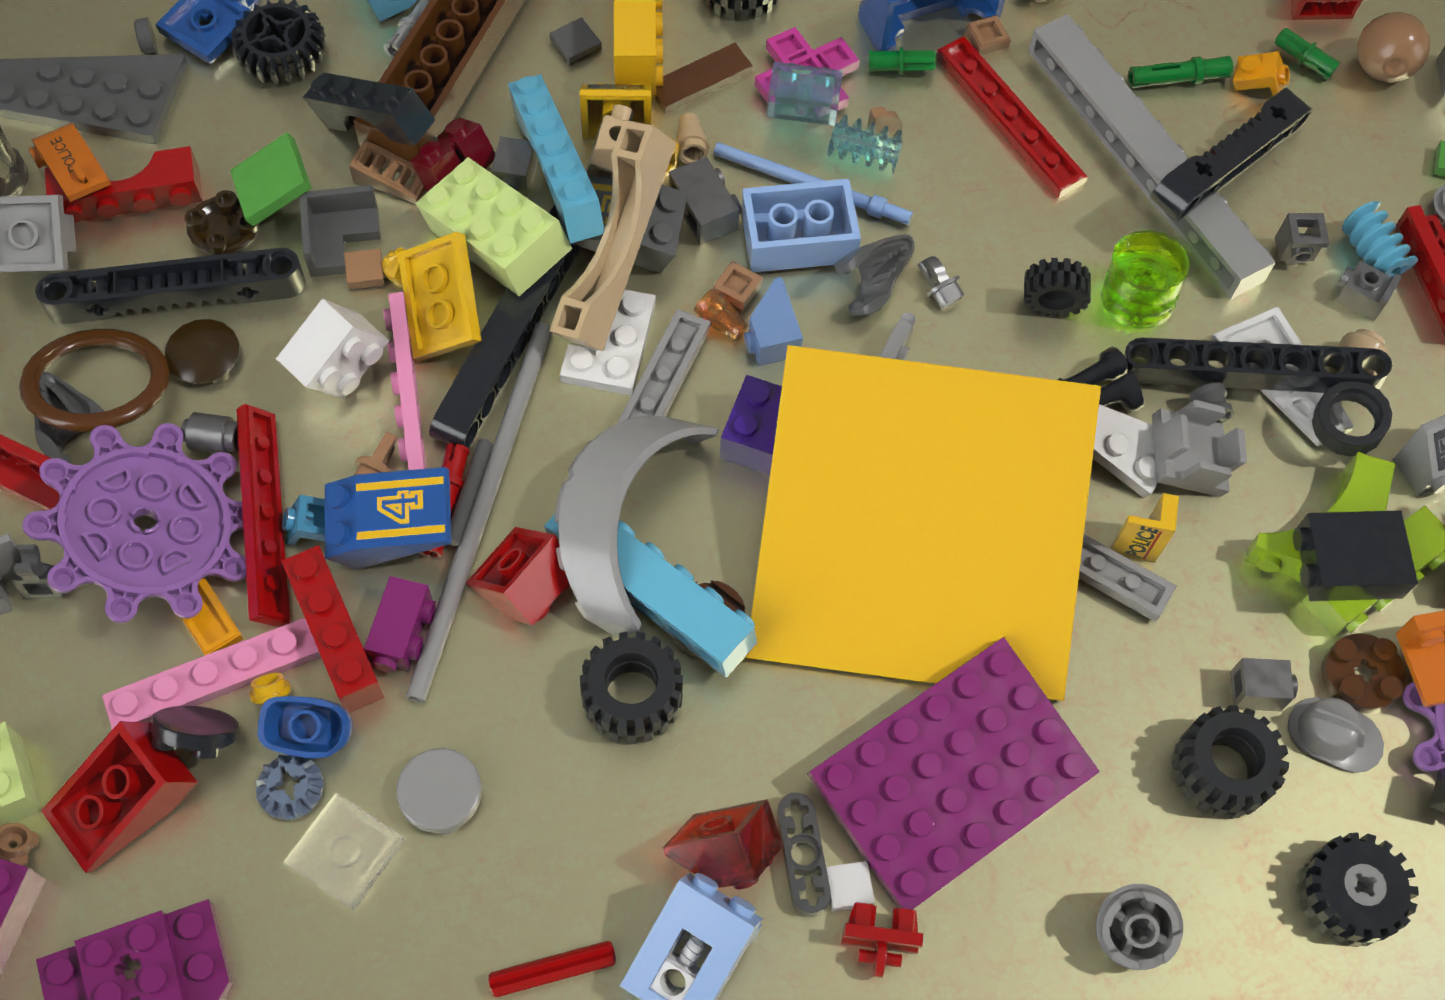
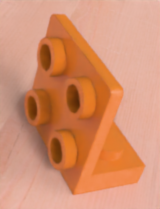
M1445 610L1415 615L1395 633L1422 704L1425 707L1445 704Z

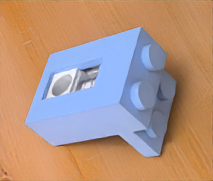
M688 873L675 886L620 987L641 1000H717L744 951L756 938L762 927L760 923L763 918L755 914V907L748 901L737 896H733L731 899L718 891V884L711 878L700 873L695 875ZM687 931L690 938L685 940V947H681V954H677L674 951ZM705 942L712 949L702 967L699 968L696 964H698L699 956L703 957L701 954L703 949H707L704 945ZM669 969H676L684 975L685 987L680 988L671 983L668 976Z

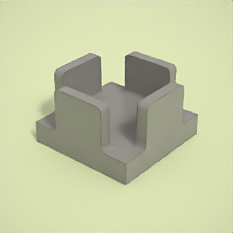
M63 196L0 197V272L68 270L67 253L76 252L74 217L73 215L64 214Z
M1194 400L1177 412L1160 408L1152 414L1157 482L1217 497L1225 495L1230 491L1229 478L1232 477L1231 472L1247 462L1244 430L1235 428L1224 435L1223 424L1216 423V421L1225 416V407Z

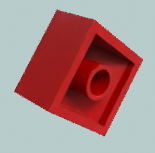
M519 527L513 528L466 582V585L472 591L509 618L532 626L547 615L553 601L561 592L570 587L565 571L559 567L556 548H559L560 545L556 535Z

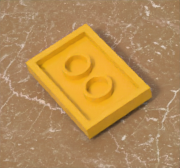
M453 232L399 252L398 258L413 359L424 361L481 342L465 234Z

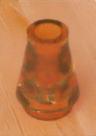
M710 289L694 308V312L700 318L711 321L712 328L729 336L733 341L738 340L749 326L722 292L717 293L714 289Z

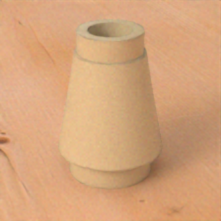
M693 113L683 114L678 120L676 142L679 143L680 160L685 164H689L707 157L710 145L698 116Z

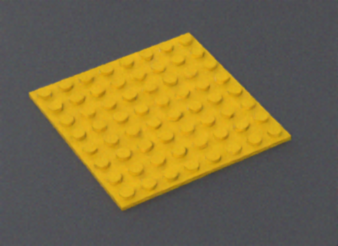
M787 345L751 619L755 623L757 644L746 655V658L936 684L1004 637L1046 697L1051 700L1064 701L1101 386Z

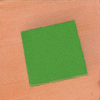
M288 132L230 170L245 220L252 226L260 223L311 189L295 138Z

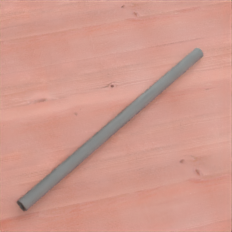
M536 323L460 544L454 555L405 696L413 702L425 703L552 334L549 331L551 326L546 323Z

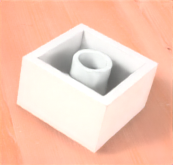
M322 298L277 356L276 360L305 387L344 399L358 387L360 378L369 366L375 364L381 358L383 349L389 340L360 313Z

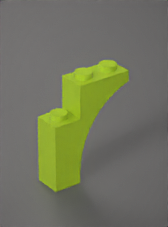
M1357 452L1344 468L1338 495L1334 504L1327 512L1386 511L1395 463ZM1295 529L1274 533H1259L1247 548L1244 562L1254 564L1258 569L1265 572H1279L1294 577L1296 581L1301 583L1300 570L1302 562L1300 552L1296 551L1293 545V532Z

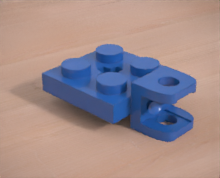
M179 0L155 25L160 34L211 65L232 43V30L236 29L235 20L244 19L243 11L252 12L254 3L258 4L260 0ZM212 18V22L207 25L201 26L199 23L202 19L208 21Z

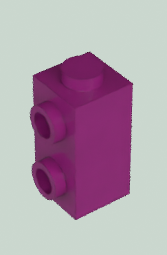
M389 576L364 646V651L374 668L387 673H394L396 669L408 672L412 660H418L424 641L423 637H420L425 623H431L436 609V601H433L428 585Z

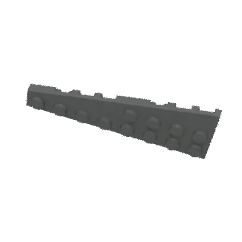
M180 54L0 59V117L59 128L73 123L78 131L156 144L188 63L185 55Z

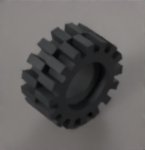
M1051 258L1049 263L1043 259L1039 261V266L1033 263L1030 265V270L1027 269L1024 276L1025 306L1029 307V310L1033 313L1039 310L1040 316H1045L1049 313L1051 318H1057V314H1062L1063 318L1069 317L1070 312L1075 315L1079 314L1080 309L1085 310L1091 301V273L1088 267H1081L1082 263L1077 260L1071 264V259L1064 258L1063 262H1058V258Z

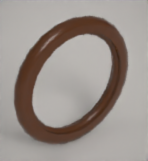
M118 329L77 331L46 344L30 358L23 369L20 379V397L28 411L40 421L57 429L73 432H92L94 428L101 425L117 428L145 415L160 401L168 386L170 370L168 361L161 350L145 337ZM98 346L123 348L139 354L149 365L151 375L146 389L130 402L108 411L97 413L63 411L48 404L40 393L39 382L44 371L61 357L81 349Z

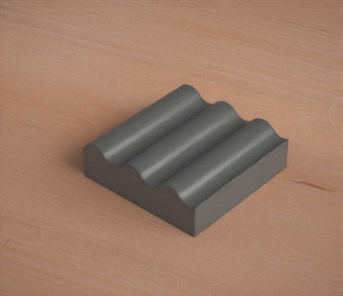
M582 17L549 33L554 47L564 56L568 64L602 49V42Z

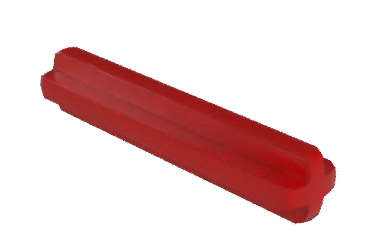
M604 941L501 969L488 975L490 990L494 997H500L610 967L616 963V955L611 941Z

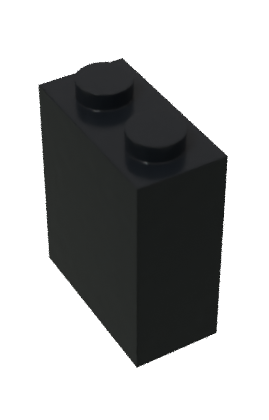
M1401 510L1308 513L1293 532V545L1295 550L1300 552L1302 562L1300 580L1302 586L1307 588L1309 602L1403 599L1418 584Z

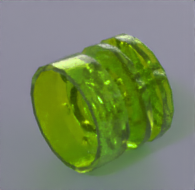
M1152 230L1135 231L1122 237L1114 246L1101 291V299L1105 310L1113 319L1123 325L1138 329L1153 328L1166 322L1175 311L1180 292L1188 275L1190 262L1186 250L1174 238L1165 233Z

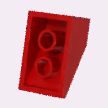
M119 721L41 810L85 873L93 872L170 814L198 783L174 750L164 751L152 747L151 722Z

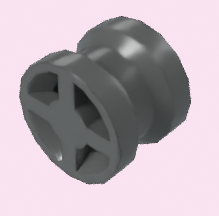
M1222 383L1203 385L1192 391L1189 395L1190 402L1199 400L1225 407V416L1216 421V423L1222 424L1234 415L1232 405L1226 402L1227 390Z

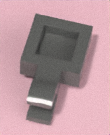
M36 544L18 545L17 550L21 554L22 561L21 563H15L13 566L11 581L24 599L64 597L65 593L56 592L48 584L47 575L49 570L55 565L41 562L40 551Z

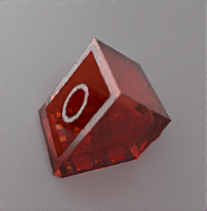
M768 799L693 814L665 844L663 851L666 857L693 874L700 873L718 884V888L734 886L735 889L740 890L751 887L759 881L760 875L772 864V860L784 845Z

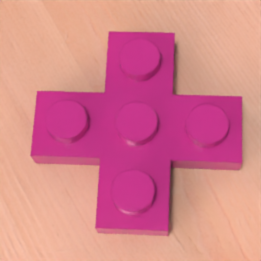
M796 27L766 39V49L778 66L755 76L754 85L771 109L802 96L817 118L822 119L848 106L849 97L836 79L857 70L860 60L842 37L814 50Z

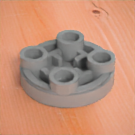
M435 748L418 754L406 764L398 778L396 795L402 813L412 825L426 832L449 835L468 822L476 812L481 800L482 784L477 769L465 755L452 749Z

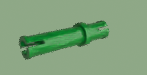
M1198 56L1184 62L1132 66L1129 68L1130 71H1128V84L1131 89L1189 81L1192 84H1200L1206 79L1230 78L1233 72V61L1230 56L1202 59Z

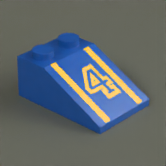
M446 467L358 474L325 484V559L358 570L452 544L449 469Z

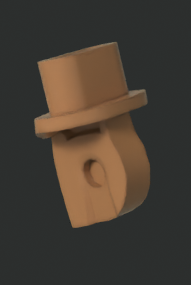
M386 431L372 457L361 456L356 459L355 465L357 470L354 475L391 472L387 464L394 453V444L397 436Z

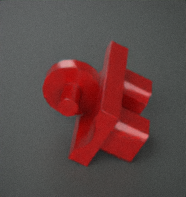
M855 902L848 923H845L842 930L841 944L875 949V951L859 949L858 962L873 964V977L883 978L885 966L901 968L902 955L887 953V950L917 954L918 949L922 948L923 933L918 932L916 910L893 908L891 927L889 929L875 927L877 906Z

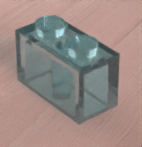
M774 62L768 95L767 117L835 126L843 71L826 67L818 68L796 65L794 63Z

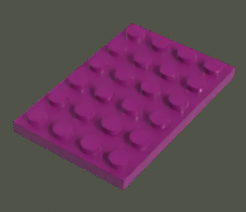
M1002 637L809 771L807 775L897 907L913 910L1100 771L1007 640Z

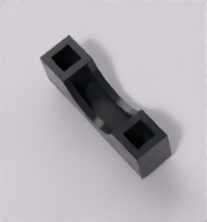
M323 72L322 75L312 81L311 88L303 96V99L327 128L348 132L354 125V119L358 117L375 126L391 141L412 146L418 143L435 121V118L414 89Z

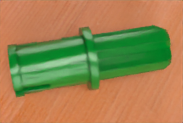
M1288 28L1281 30L1275 39V45L1299 60V66L1305 65L1318 73L1326 81L1341 63L1316 47V42L1310 44Z
M900 47L897 51L869 50V72L899 71V75H903V71H933L936 67V53L933 50H903V47Z

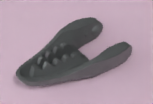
M896 235L869 243L855 249L835 263L837 273L849 274L850 271L858 268L861 277L860 295L848 307L850 315L874 314L880 311L887 303L898 276L914 252L915 245L910 235Z
M50 372L42 374L39 382L40 393L51 406L73 413H97L104 411L96 402L80 393L57 375ZM34 416L35 435L40 450L50 458H59L70 463V457L61 453L62 448L71 437L80 432L57 429Z

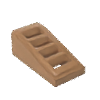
M364 140L350 162L349 168L353 182L362 185H372L373 189L412 203H416L425 191L424 185L409 161L376 144ZM382 167L386 168L382 175L379 174ZM396 172L400 173V175L395 182L392 179L394 178ZM410 177L415 178L410 188L405 187Z

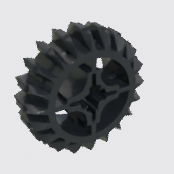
M267 0L264 6L254 3V11H243L244 19L235 20L236 29L232 30L231 37L232 50L238 64L243 70L247 71L251 78L258 76L262 83L272 79L276 85L281 79H286L291 84L293 77L299 76L304 79L306 70L315 72V63L322 62L323 53L326 52L324 27L321 26L316 13L311 12L307 5L299 6L296 0L291 1L289 4H286L284 0H279L278 3H271Z

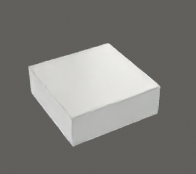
M867 861L826 867L831 890L830 904L832 912L852 909L855 902L875 904Z

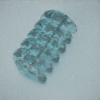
M844 114L839 123H836L834 126L827 156L830 157L837 148L840 160H844L848 153L851 152L852 163L857 164L861 157L865 156V166L869 168L878 159L880 171H884L888 164L892 163V173L894 174L903 145L902 130L898 129L891 138L889 137V128L885 125L880 133L876 134L875 122H871L866 130H862V120L860 118L851 127L848 123V115Z

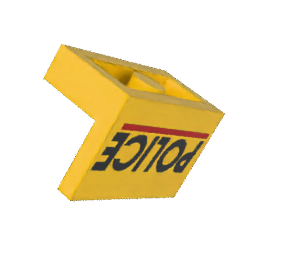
M1163 493L1148 519L1128 515L1110 549L1128 558L1155 563L1176 532L1179 496Z

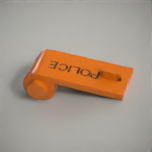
M73 123L31 139L34 146L28 150L37 168L45 167L50 169L69 202L111 185L109 178Z

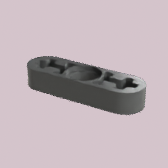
M790 793L783 797L778 805L777 823L791 901L799 914L806 917H816L826 910L831 898L816 811L812 800L802 793ZM792 804H796L799 811H806L807 814L802 815V833L788 838L787 833H795V823L793 817H786L785 814L789 812ZM808 830H811V833H812V834H808V833H804V832H806V831H808ZM801 843L808 844L815 852V860L808 865L796 863L791 855L793 847ZM818 871L819 876L812 875L811 883L813 891L821 892L822 896L817 899L816 906H810L807 899H800L799 895L804 894L806 889L804 875ZM795 874L803 875V877L796 879Z

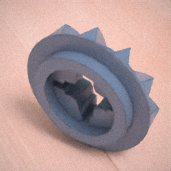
M278 755L271 763L264 764L262 773L255 780L256 798L260 806L269 815L282 820L296 819L309 813L318 804L324 787L322 773L313 760L292 755ZM285 772L288 776L290 775L293 781L300 779V783L294 785V800L284 790L277 791L278 787L284 784L283 773Z

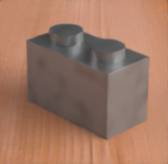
M708 157L669 171V187L688 193L683 217L700 245L737 231L739 215L742 213L738 198L735 194L730 195L725 187V179L719 168L714 169Z

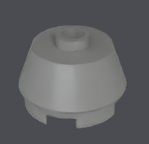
M1131 884L1115 890L1104 900L1096 918V934L1101 948L1114 962L1133 970H1148L1167 963L1176 954L1183 937V919L1177 904L1167 893L1151 885Z

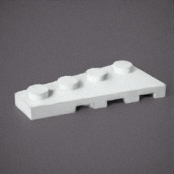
M1279 307L1213 334L1211 341L1302 345ZM1246 363L1252 369H1262L1256 363ZM1285 365L1287 369L1291 371H1300L1298 367L1294 365ZM1261 390L1316 446L1322 445L1315 436L1312 419L1314 410L1324 393ZM1339 402L1335 403L1330 409V420L1338 430L1347 434L1351 432L1354 425Z

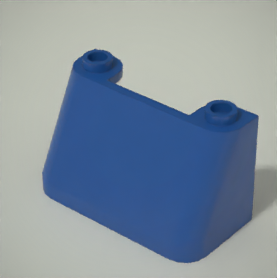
M862 0L859 6L858 18L875 51H895L896 37H903L905 27L902 22L954 6L957 7L962 18L968 17L969 13H974L981 16L982 19L996 15L1000 19L1005 0Z

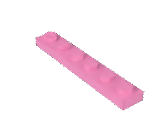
M404 293L388 294L390 308L383 309L386 330L393 331V340H389L387 348L390 363L396 362L397 372L391 373L393 394H400L401 405H394L397 428H404L405 438L398 439L401 462L407 461L408 470L427 469L415 365Z
M302 618L103 694L102 698L112 729L119 721L152 723L153 714L161 709L174 706H197L249 686L255 678L273 672L282 673L321 658V655L306 619Z

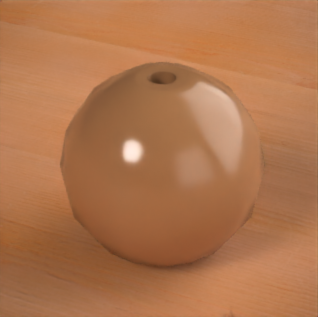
M1403 12L1385 13L1373 19L1363 28L1357 43V59L1364 72L1374 80L1387 83L1400 82L1415 75L1424 66L1430 51V36L1422 21L1412 14Z

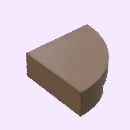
M885 107L870 109L866 131L871 140L902 129V122L895 111H887Z

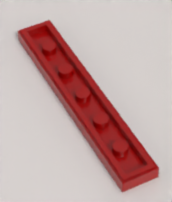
M965 36L937 49L936 59L1057 198L1085 184L1088 176Z
M243 404L236 409L249 620L281 627L290 623L287 574L281 560L286 558L284 530H282L283 515L276 416L271 412Z

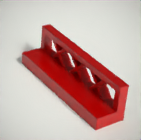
M1421 205L1410 206L1406 208L1396 223L1395 231L1403 235L1401 244H1408L1411 247L1410 251L1406 254L1407 257L1414 255L1418 258V262L1412 268L1445 336V231L1437 214L1425 216Z
M0 434V489L45 511L54 508L60 500L59 493L44 483L40 477L39 470L41 464L51 458Z

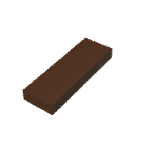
M736 42L663 76V86H656V102L666 114L752 74L753 65Z

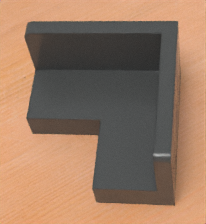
M372 185L308 191L299 196L303 255L311 277L346 273L345 243L381 239L379 209Z

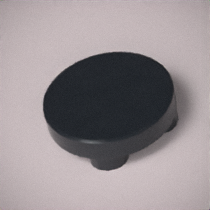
M201 706L168 707L155 712L152 716L150 730L152 734L151 745L155 749L164 751L175 750L176 748L192 750V755L196 758L214 759L218 757L219 749L228 747L236 741L239 723L233 716L212 708Z

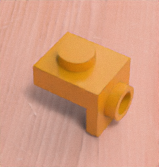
M1279 51L1238 56L1233 78L1236 91L1270 87L1274 96L1284 89L1285 85L1289 84L1288 65H1283Z

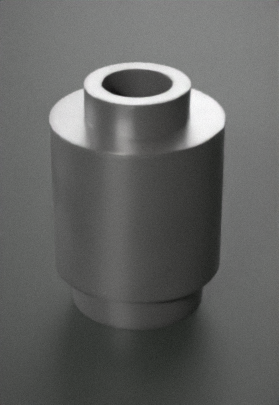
M193 412L189 419H185L182 423L183 441L186 442L189 450L209 453H229V451L237 452L239 450L237 421H233L232 417Z

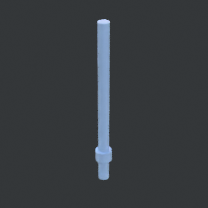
M717 142L714 148V156L792 184L826 181ZM852 190L854 206L867 210L868 215L879 219L884 216L909 225L913 215L912 211L890 204L887 198L876 194L870 197Z

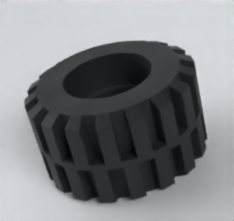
M628 631L619 633V639L613 641L611 636L603 639L602 649L596 645L590 651L591 660H584L582 665L583 675H580L582 703L589 722H595L596 730L603 735L606 731L609 732L610 740L619 742L621 736L627 737V744H636V737L643 736L644 741L648 742L653 740V732L658 731L660 735L668 730V722L674 723L678 717V708H681L683 697V675H681L679 660H674V651L669 646L662 649L661 639L653 636L648 641L645 640V633L637 631L636 638H628ZM628 672L644 674L656 685L654 693L648 699L635 704H627L616 700L608 692V687L616 677Z
M1229 705L1224 711L1221 706L1212 708L1208 714L1204 712L1180 737L1181 740L1176 744L1173 752L1177 756L1172 761V770L1180 772L1175 777L1178 787L1185 786L1187 791L1183 796L1188 801L1194 798L1199 802L1196 807L1202 812H1205L1208 808L1213 809V816L1222 818L1227 813H1229L1230 819L1239 818L1244 813L1249 815L1255 812L1282 787L1286 780L1283 775L1289 769V762L1282 759L1288 754L1286 745H1279L1278 740L1282 735L1278 729L1271 731L1267 727L1270 721L1263 716L1260 720L1255 718V711L1246 708L1241 713L1236 705ZM1212 745H1224L1238 752L1246 763L1247 779H1233L1222 773L1213 761Z

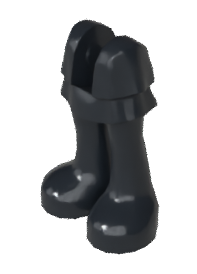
M1113 346L1102 351L1099 354V361L1069 378L1056 379L1090 385L1104 380L1113 381L1101 387L1100 405L1107 406L1119 403L1126 411H1136L1144 406L1142 390L1136 375L1133 372L1127 373L1128 363L1125 356Z

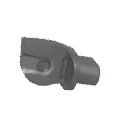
M928 257L917 264L927 283L932 288L926 296L928 298L934 297L941 309L965 296L958 284L961 280L959 275L949 279L943 264L937 257Z

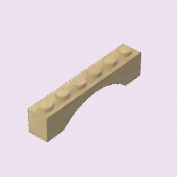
M623 120L611 154L613 170L612 197L603 236L585 272L561 296L549 330L574 344L602 352L604 350L676 145L674 140L655 126Z

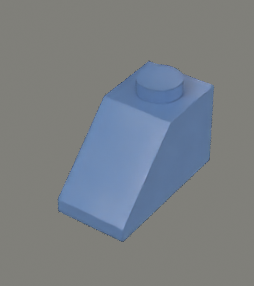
M782 277L773 280L750 316L749 332L744 333L746 349L749 354L754 353L758 366L786 360L787 345L802 347L803 336Z

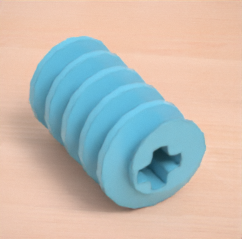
M1373 201L1354 210L1344 220L1342 231L1345 235L1349 236L1350 244L1356 247V253L1359 257L1364 258V263L1391 277L1395 273L1398 275L1403 274L1418 262V258L1414 255L1404 258L1411 247L1408 244L1396 246L1403 240V235L1401 233L1389 235L1396 228V224L1392 221L1382 224L1389 214L1385 210L1375 213L1380 207L1381 202Z

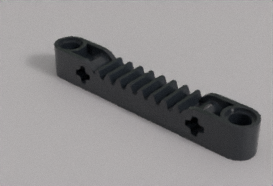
M1287 87L1282 89L1264 103L1261 113L1258 112L1254 118L1251 117L1247 123H1243L1239 129H1235L1232 135L1228 134L1225 140H1220L1217 146H1212L1209 152H1204L1202 156L1195 155L1190 157L1167 174L1152 191L1150 199L1174 220L1180 221L1297 131L1310 116L1313 109Z
M273 248L53 273L43 277L38 282L35 293L43 309L53 322L71 324L108 319L116 315L117 312L126 315L127 309L141 313L143 307H147L153 312L157 310V306H163L165 309L170 310L172 304L186 308L187 302L201 306L204 300L213 305L216 304L217 299H222L226 303H230L231 299L243 303L287 299L300 294L305 288L306 280L298 256L294 251L288 248Z

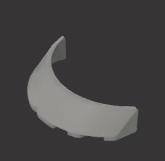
M664 416L632 418L609 427L594 440L589 441L575 457L568 469V478L561 485L556 505L555 522L558 523L560 545L559 548H556L559 567L565 571L572 591L578 600L575 605L585 619L614 636H619V633L627 631L628 634L635 633L636 631L639 632L642 624L625 591L618 561L617 533L624 498L637 472L658 450L681 438L691 444H696L716 437L719 428Z

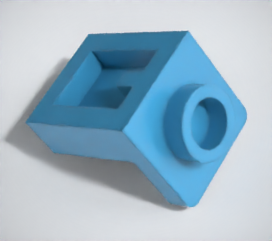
M299 495L292 507L285 509L282 519V530L287 531L286 544L295 545L300 537L325 542V499Z

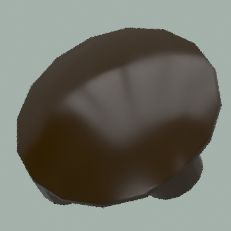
M229 190L218 192L215 197L202 201L185 214L187 235L192 244L203 252L215 255L235 253L245 249L255 240L259 231V223L252 226L245 220L239 198H237L234 192Z
M212 319L194 320L182 325L170 336L165 346V358L168 361L172 376L176 380L192 384L210 382L221 384L229 378L230 370L234 367L239 357V341L234 331L225 323Z

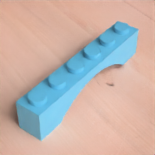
M542 75L527 76L518 81L508 83L515 118L523 136L528 138L537 155L569 243L602 235L605 229L599 199Z

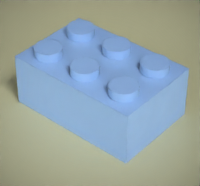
M849 179L742 189L741 217L749 266L752 272L835 265L838 260L860 247L861 236Z

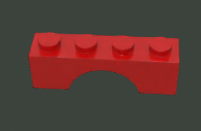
M191 146L154 151L149 164L138 174L124 180L110 181L111 185L69 202L50 169L45 168L46 195H62L64 214L73 215L74 223L101 217L111 218L133 212H149L154 209L172 206H187L191 203L203 201L199 166Z
M317 545L281 560L342 706L350 714L384 699V694L320 546Z

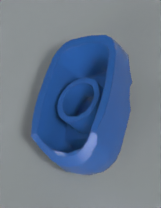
M279 696L268 699L262 705L258 719L257 736L261 744L270 750L303 758H323L340 751L350 741L353 732V720L347 709L330 700L304 696Z

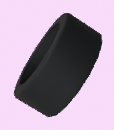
M1343 381L1328 388L1314 410L1312 425L1315 436L1324 447L1336 454L1352 457L1357 452L1367 454L1377 448L1391 427L1393 413L1388 399L1379 389L1366 382ZM1341 401L1356 402L1364 406L1373 416L1374 428L1369 434L1358 437L1341 432L1330 420L1329 413L1332 406Z

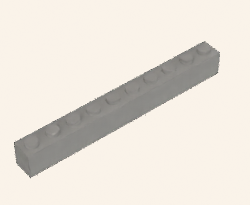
M1068 14L1034 29L1028 50L1030 55L1228 297L1233 299L1265 282L1276 262L1271 257L1268 249L1262 246L1253 236L1247 224L1240 220L1232 211L1222 195L1216 192L1180 221L1174 220L1150 199L1152 191L1160 181L1189 158L1186 156L1183 148L1176 144L1165 131L1163 124L1156 120L1144 106L1142 99L1135 95L1128 87L1122 75L1115 71L1107 62L1101 50L1096 48L1086 37L1083 29L1076 25Z

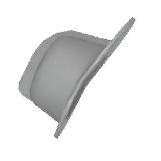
M1307 698L1295 705L1289 715L1288 730L1291 739L1299 749L1335 767L1352 773L1367 772L1377 766L1383 756L1384 742L1381 732L1375 723L1342 699Z

